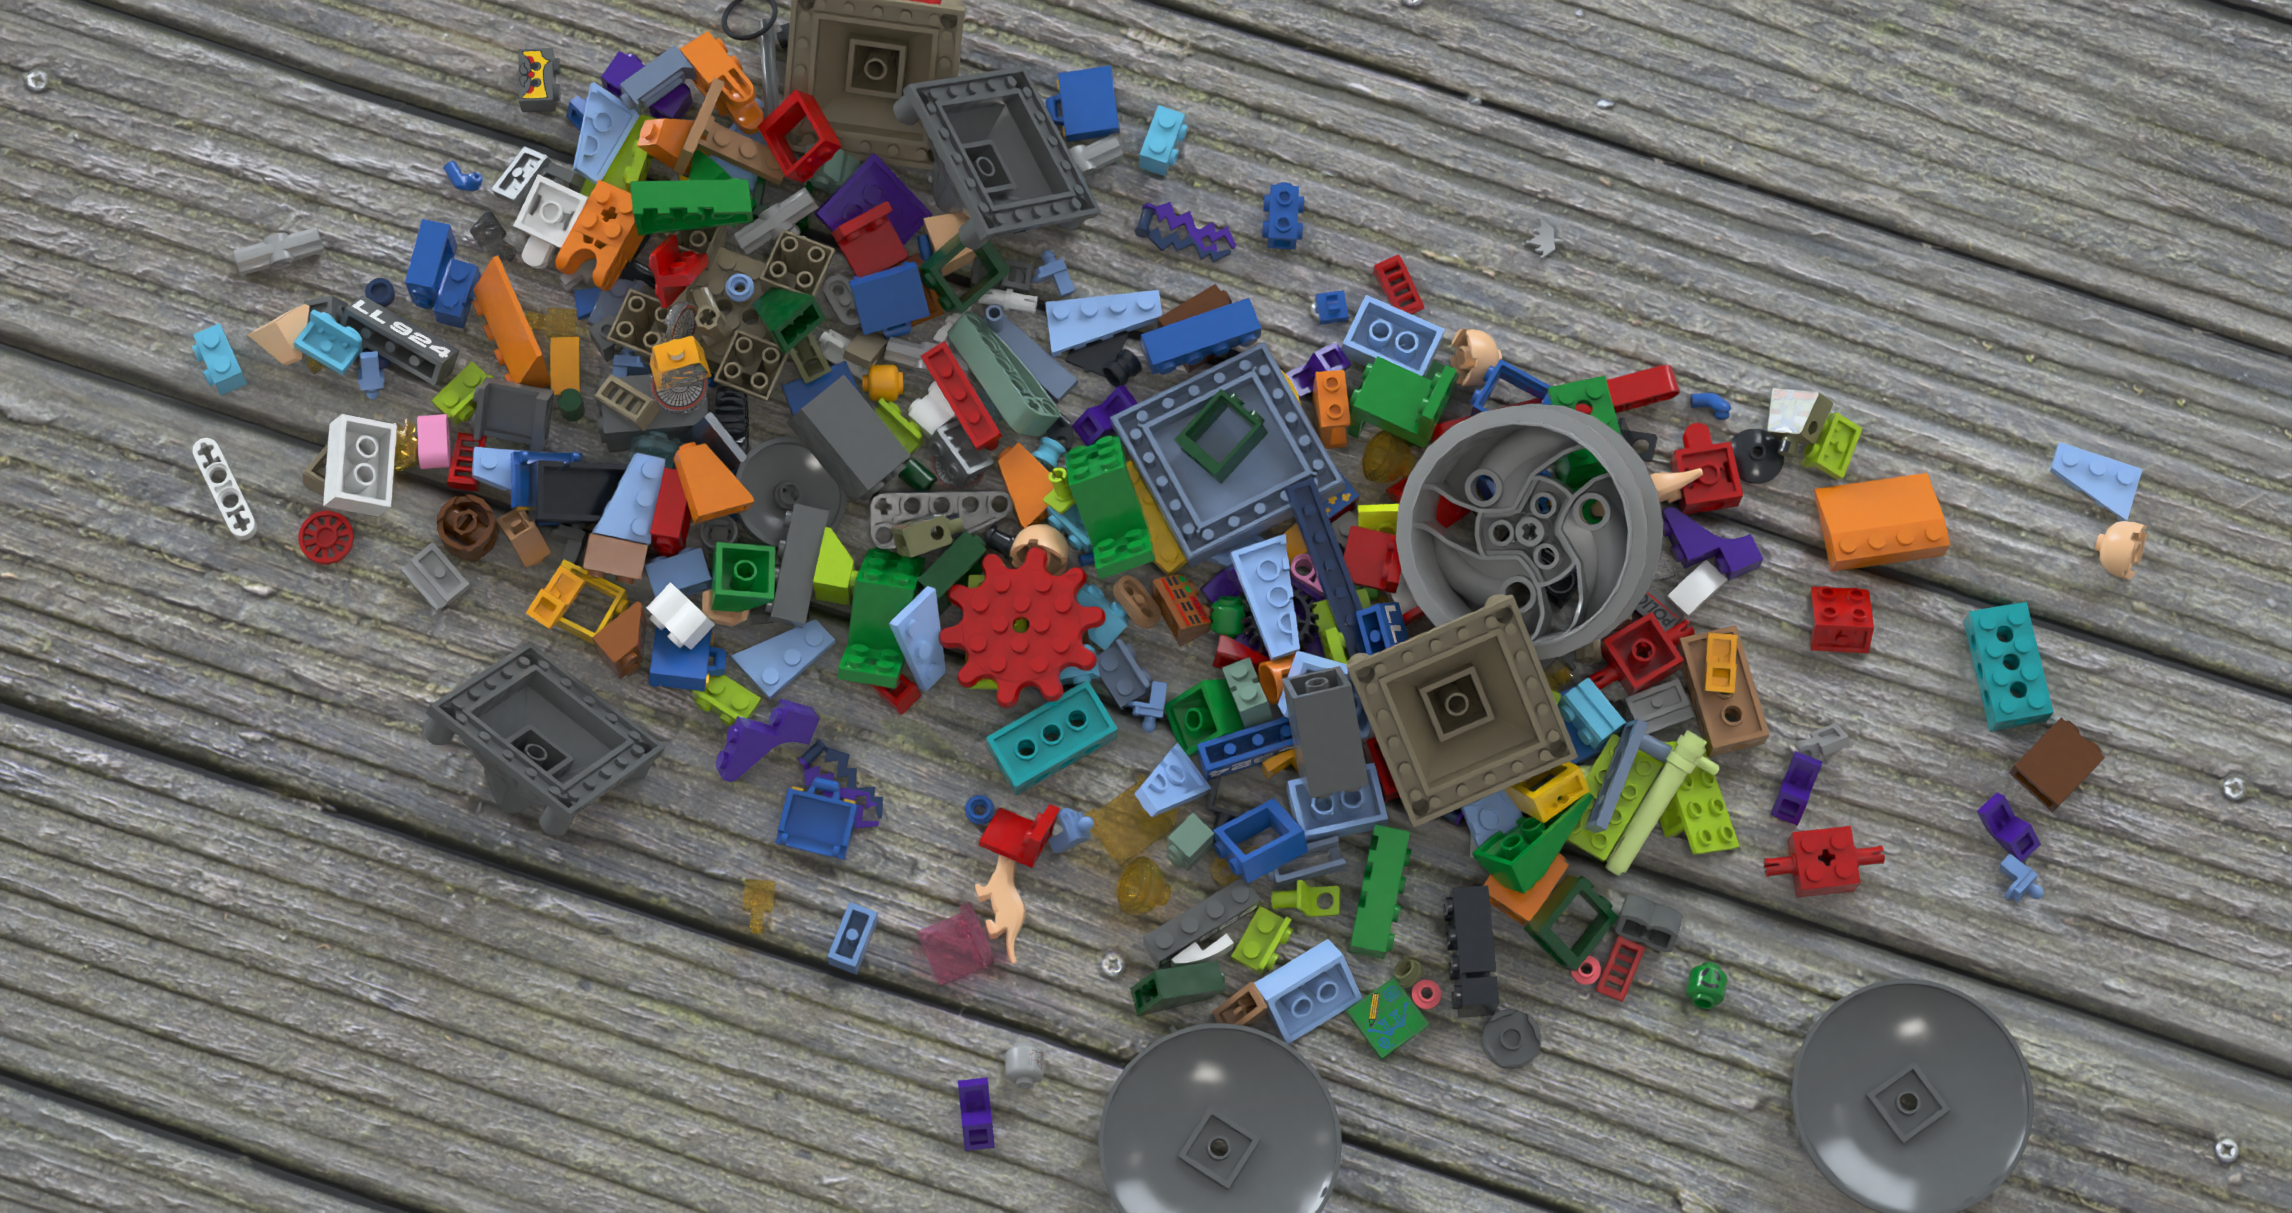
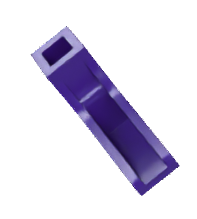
M1668 507L1662 510L1663 536H1668L1672 544V555L1676 562H1681L1684 569L1716 556L1715 564L1720 574H1725L1727 580L1730 581L1760 567L1763 557L1751 534L1737 539L1719 538L1675 507Z
M780 699L778 706L773 708L769 719L770 725L737 716L734 725H731L728 729L725 748L717 756L716 769L723 780L733 782L771 749L780 744L798 742L809 745L820 718L812 707Z

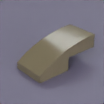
M861 331L847 346L843 358L869 370L875 360L879 361L885 353L889 339L877 332L864 335Z

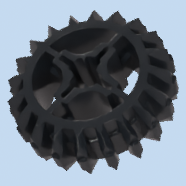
M721 387L716 395L715 417L747 455L749 448L748 395L729 387Z
M1301 586L1296 591H1293V604L1300 610L1304 620H1300L1299 616H1296L1297 629L1300 631L1298 633L1300 651L1305 652L1307 650L1306 643L1313 644L1315 637L1312 634H1316L1319 631V626L1315 624V620L1319 619V615L1312 613V609L1317 604H1309L1312 600L1311 594L1302 597L1303 588ZM1250 606L1243 607V612L1247 615V617L1241 619V624L1247 627L1243 630V635L1251 637L1249 640L1250 646H1255L1259 643L1258 653L1262 654L1266 647Z

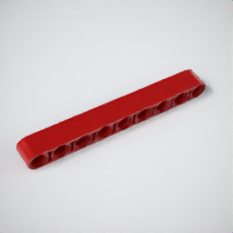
M1661 365L1606 380L1615 414L1666 401L1680 394L1671 365ZM1535 398L1524 402L1504 406L1501 408L1521 406L1526 404H1541L1542 400ZM1579 404L1575 407L1577 411L1588 415L1591 414V409L1586 404ZM1471 416L1437 424L1431 436L1432 444L1452 426Z

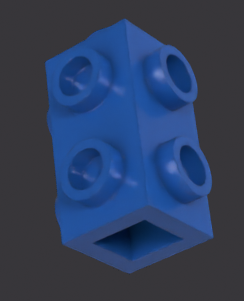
M1281 182L1271 185L1270 195L1264 194L1263 211L1269 212L1268 221H1263L1262 238H1268L1267 248L1296 249L1297 240H1302L1303 223H1298V213H1303L1304 196H1299V186Z

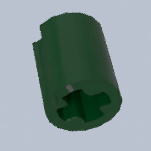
M575 389L563 390L561 392L562 397L557 400L561 415L567 421H578L585 413L582 396Z
M914 458L905 464L907 467L898 476L915 491L930 490L937 481V477Z

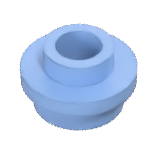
M735 274L726 282V294L735 302L747 301L754 293V283L745 274ZM742 285L745 287V290L743 292H736L735 288Z

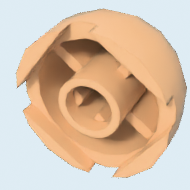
M1459 329L1455 333L1451 347H1456V356H1450V364L1459 373L1457 384H1461V386H1476L1486 383L1483 381V378L1491 365L1496 367L1499 360H1502V354L1496 342L1488 333L1481 330Z
M2128 521L2116 522L2107 529L2105 535L2100 534L2098 536L2095 550L2100 551V562L2109 574L2126 580H2131L2136 572L2131 571V568L2136 562L2140 564L2147 533L2142 531L2147 528L2146 525Z
M1047 524L1030 525L1019 532L1010 551V557L1012 556L1013 558L1012 564L1015 568H1019L1024 564L1026 554L1030 549L1039 547L1047 553L1048 561L1046 566L1047 571L1051 575L1061 576L1065 572L1068 564L1069 546L1062 533Z

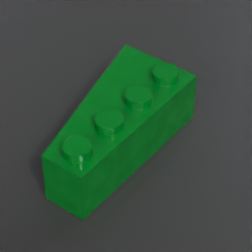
M748 179L630 181L633 215L638 236L754 223Z
M1375 824L1349 952L1384 959L1386 951L1392 952L1395 934L1390 933L1392 922L1397 923L1401 906L1396 905L1397 895H1403L1406 877L1401 875L1403 865L1409 866L1412 849L1407 848L1410 831Z

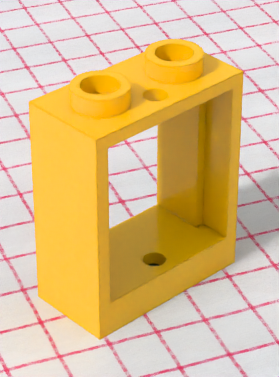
M563 559L561 565L587 581L585 585L614 599L596 633L564 617H561L555 624V626L594 645L592 637L627 610L629 601L627 600L626 590L603 578L587 575V570Z
M1569 761L1504 789L1519 810L1543 823L1590 791L1581 768ZM1549 774L1555 776L1536 791L1528 790Z

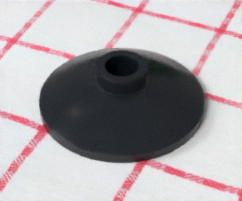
M1747 429L1738 433L1731 440L1739 479L1751 484L1766 483L1774 479L1781 471L1784 464V456L1778 453L1780 442L1767 431ZM1759 449L1762 452V456L1757 457L1753 455L1752 450Z

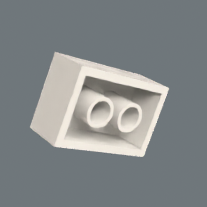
M341 414L329 424L324 507L378 517L391 507L396 424Z

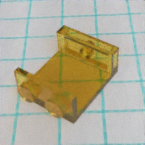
M1142 773L1137 776L1135 784L1098 811L1093 808L1085 814V817L1088 816L1094 820V826L1091 831L1119 867H1122L1177 826L1176 816L1178 813L1175 808L1151 818L1134 795L1146 780Z

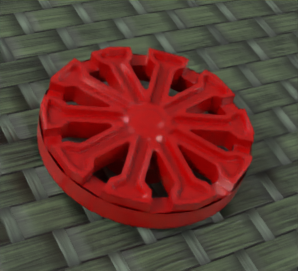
M320 511L309 516L303 522L299 530L298 541L302 552L309 560L322 565H330L335 562L338 563L351 551L354 533L349 521L343 515L334 511ZM319 518L325 519L324 525L319 523ZM336 518L337 521L331 526V520ZM310 524L314 525L316 530L308 529V526ZM342 525L346 526L345 530L338 531ZM305 536H310V537H313V539H309V540H306V541H305V540H304V537H305ZM346 536L349 537V538H348V541H344V540L339 539V538H343V537H346ZM335 545L343 547L344 550L339 552ZM315 546L312 551H307L308 547ZM329 549H331V551L335 555L334 557L328 558ZM322 550V557H316L318 553Z

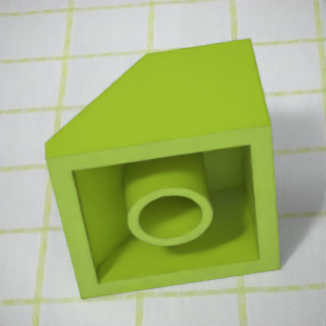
M825 527L813 579L815 597L817 600L850 606L854 595L855 580L859 571H855L853 559L833 530Z

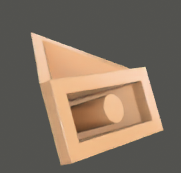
M304 304L294 308L247 334V336L281 364L290 365L302 360L303 352L294 348V341L307 326L310 306Z

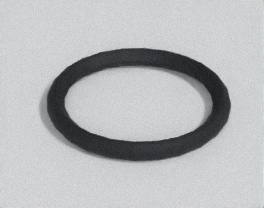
M733 0L726 7L721 20L722 28L729 37L741 41L752 40L765 34L774 25L778 15L777 4L775 0H766L772 7V15L766 26L749 35L733 33L727 24L728 15L734 6L744 1Z

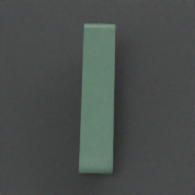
M966 311L948 330V337L1014 431L1023 435L1042 436L1061 416L1055 403L1024 363L975 313Z

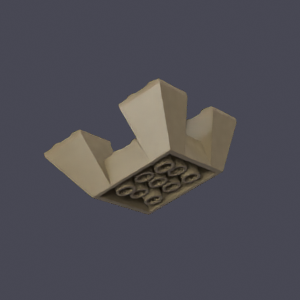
M727 226L655 234L653 240L658 246L669 234H676L680 254L686 251H696V254L707 253L709 265L668 308H662L659 299L630 288L607 336V341L651 357L654 346L671 341L673 328L678 316L685 307L689 306L685 297L699 287L708 286L719 310H731L725 317L734 333L733 336L708 348L697 324L695 326L693 336L704 350L709 370L716 373L714 382L768 402L791 351L785 354L780 350L764 328L752 304L771 287L814 295L815 297L836 250L782 229L765 264L724 248ZM745 274L752 279L754 293L750 299L744 302H735L727 296L725 285L731 276ZM743 286L741 289L735 291L743 292L745 290V287ZM690 309L688 310V314H687V317H686V321H685V325H684V328H683V332H682L681 338H683V335H684V331H685V327H686V324H687V320H688V316H689V313H690ZM751 319L758 321L754 325L745 324L748 320Z

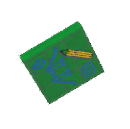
M1395 977L1388 980L1345 1012L1380 1060H1383L1430 1025Z

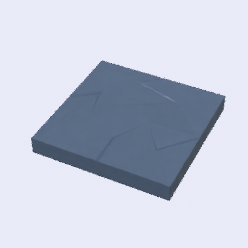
M1265 342L1110 417L1111 425L1116 435L1120 437L1127 455L1190 568L1293 517L1294 514L1284 490L1285 487L1313 477L1322 502L1345 491V482ZM1220 389L1228 395L1231 392L1235 393L1245 403L1242 407L1249 413L1252 409L1255 410L1265 420L1263 426L1268 432L1222 484L1183 452L1174 441ZM1227 408L1197 440L1196 444L1220 464L1252 428Z

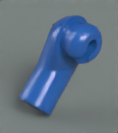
M450 161L444 165L443 169L456 189L474 192L481 188L483 177L480 173L463 174L455 161Z
M1715 393L1691 394V408L1710 407L1715 410L1714 416L1718 420H1726L1730 417V403Z

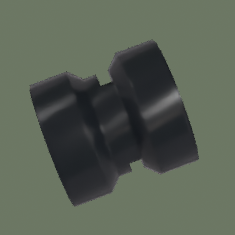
M1127 349L1119 352L1114 361H1108L1102 366L1104 377L1115 388L1126 385L1128 378L1135 377L1142 371V365L1138 358Z

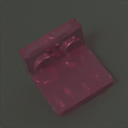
M971 902L959 906V914L917 932V937L940 986L995 963L994 954Z

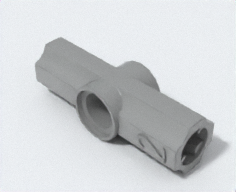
M1113 134L1086 147L1081 144L1069 149L1084 180L1094 176L1098 169L1123 158L1121 146Z
M804 187L782 203L778 202L758 215L759 218L754 223H750L735 233L734 236L744 252L749 255L770 240L778 239L782 229L787 231L795 227L794 224L819 207L810 192Z
M315 227L290 235L286 233L271 234L262 243L234 250V256L242 276L267 268L274 270L286 269L292 266L295 260L325 251L319 230Z
M890 337L885 351L884 362L912 369L915 374L921 377L934 379L920 356L937 346V344L931 342L917 344ZM953 353L969 380L972 372L961 355Z

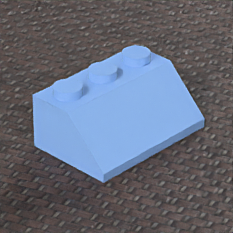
M1329 939L1254 983L1268 1006V1017L1287 1044L1363 999L1344 955Z

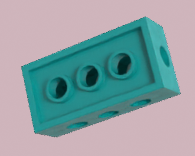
M2027 602L1970 611L1963 623L1989 731L2047 722L2054 711ZM1997 636L2003 637L2006 642H2001ZM2003 663L2009 664L2013 670L2007 669ZM2010 691L2016 692L2020 698L2014 697Z
M1086 680L1063 693L1058 701L1047 702L986 737V748L1017 796L1117 739L1118 728L1093 687ZM1073 720H1081L1085 724L1081 727H1074L1070 723ZM1049 734H1055L1059 739L1050 742L1045 737ZM1027 748L1031 749L1034 753L1030 756H1023L1019 752Z

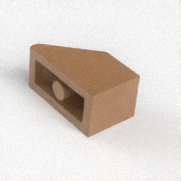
M513 509L496 519L498 526L526 568L541 563L546 556L552 554L535 523L529 522V516L525 510Z

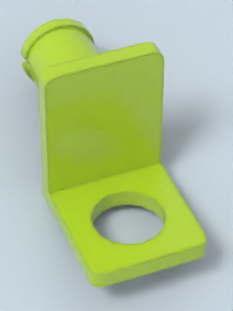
M1058 467L1053 469L1056 478L1052 472L1048 475L1054 489L1043 498V501L1059 514H1064L1075 504V500L1069 487L1066 470Z
M1297 880V890H1273L1271 894V903L1274 910L1297 908L1306 917L1340 915L1341 889L1338 886L1310 887L1303 880ZM1328 893L1333 896V905L1325 910L1319 908V897L1322 894Z

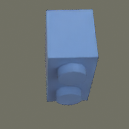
M685 548L679 551L678 555L669 558L666 556L656 557L649 564L645 565L655 598L670 582L685 596L711 589L712 580L701 548Z
M849 902L827 956L829 965L857 975L878 924V912Z

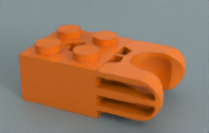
M707 31L681 47V53L694 67L696 79L691 80L704 97H706L714 77L725 82L714 106L721 117L727 114L744 134L751 135L759 132L760 130L757 126L765 119V116L755 101L756 92L754 86L741 71L743 68L734 55L730 57L727 54L728 50L720 38L715 40Z
M598 180L556 257L555 263L559 272L566 275L574 274L584 262L596 259L597 263L592 275L596 287L603 291H609L613 288L627 261L631 262L645 236H638L633 215L631 193Z

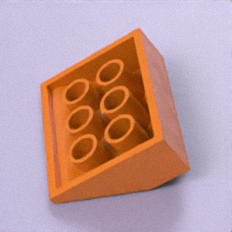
M497 255L491 259L473 289L476 297L472 301L477 316L483 315L487 324L483 325V329L488 341L495 340L498 347L493 350L500 366L505 364L509 372L504 375L506 381L539 388L548 387L551 385V380L543 355L501 260Z
M1928 473L1814 489L1831 572L1944 556L1950 547L1945 518Z

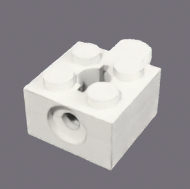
M539 174L537 175L513 225L530 235L522 252V258L525 263L536 269H543L549 264L556 247L561 249L588 197Z

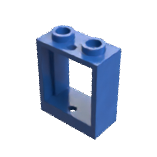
M425 219L421 221L405 279L412 302L420 308L431 309L434 307L449 260L455 257L457 243L450 224Z
M1500 359L1496 367L1492 365L1489 367L1483 378V381L1486 382L1482 391L1477 389L1469 402L1473 406L1470 414L1471 417L1480 412L1490 411L1484 408V405L1501 378L1542 400L1541 404L1551 405L1547 391L1552 386Z
M1274 798L1213 830L1216 841L1213 847L1217 856L1220 859L1225 858L1235 876L1240 875L1247 884L1308 852L1304 830ZM1269 827L1280 836L1247 855L1236 846Z

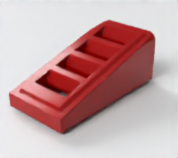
M1400 254L1374 266L1373 274L1391 306L1411 315L1425 308ZM1394 269L1397 270V271H1395V272H1393V273H1391V274H1389V275H1387V276L1385 275L1386 273H1388V272H1390V271H1392V270H1394ZM1401 278L1402 282L1390 286V282ZM1407 289L1408 291L1398 297L1395 296V293ZM1412 298L1413 303L1402 308L1400 307V303Z
M458 432L447 481L449 488L479 491L480 481L473 479L472 475L471 477L458 476V472L472 473V467L460 466V462H473V457L461 456L462 452L473 453L474 447L463 446L464 441L479 442L478 447L486 448L487 436H482L479 441L473 439L474 434Z
M1221 634L1212 666L1222 669L1225 666L1250 657L1258 677L1259 665L1271 659Z
M902 673L898 680L900 684L891 693L889 691L892 688L868 684L900 715H903L921 697L918 687Z
M1617 935L1595 991L1623 1002L1646 947ZM1620 947L1634 952V958L1619 953ZM1615 958L1630 963V968L1626 969L1615 964ZM1613 969L1627 975L1625 981L1610 975V970ZM1606 980L1622 986L1621 991L1619 992L1605 986Z

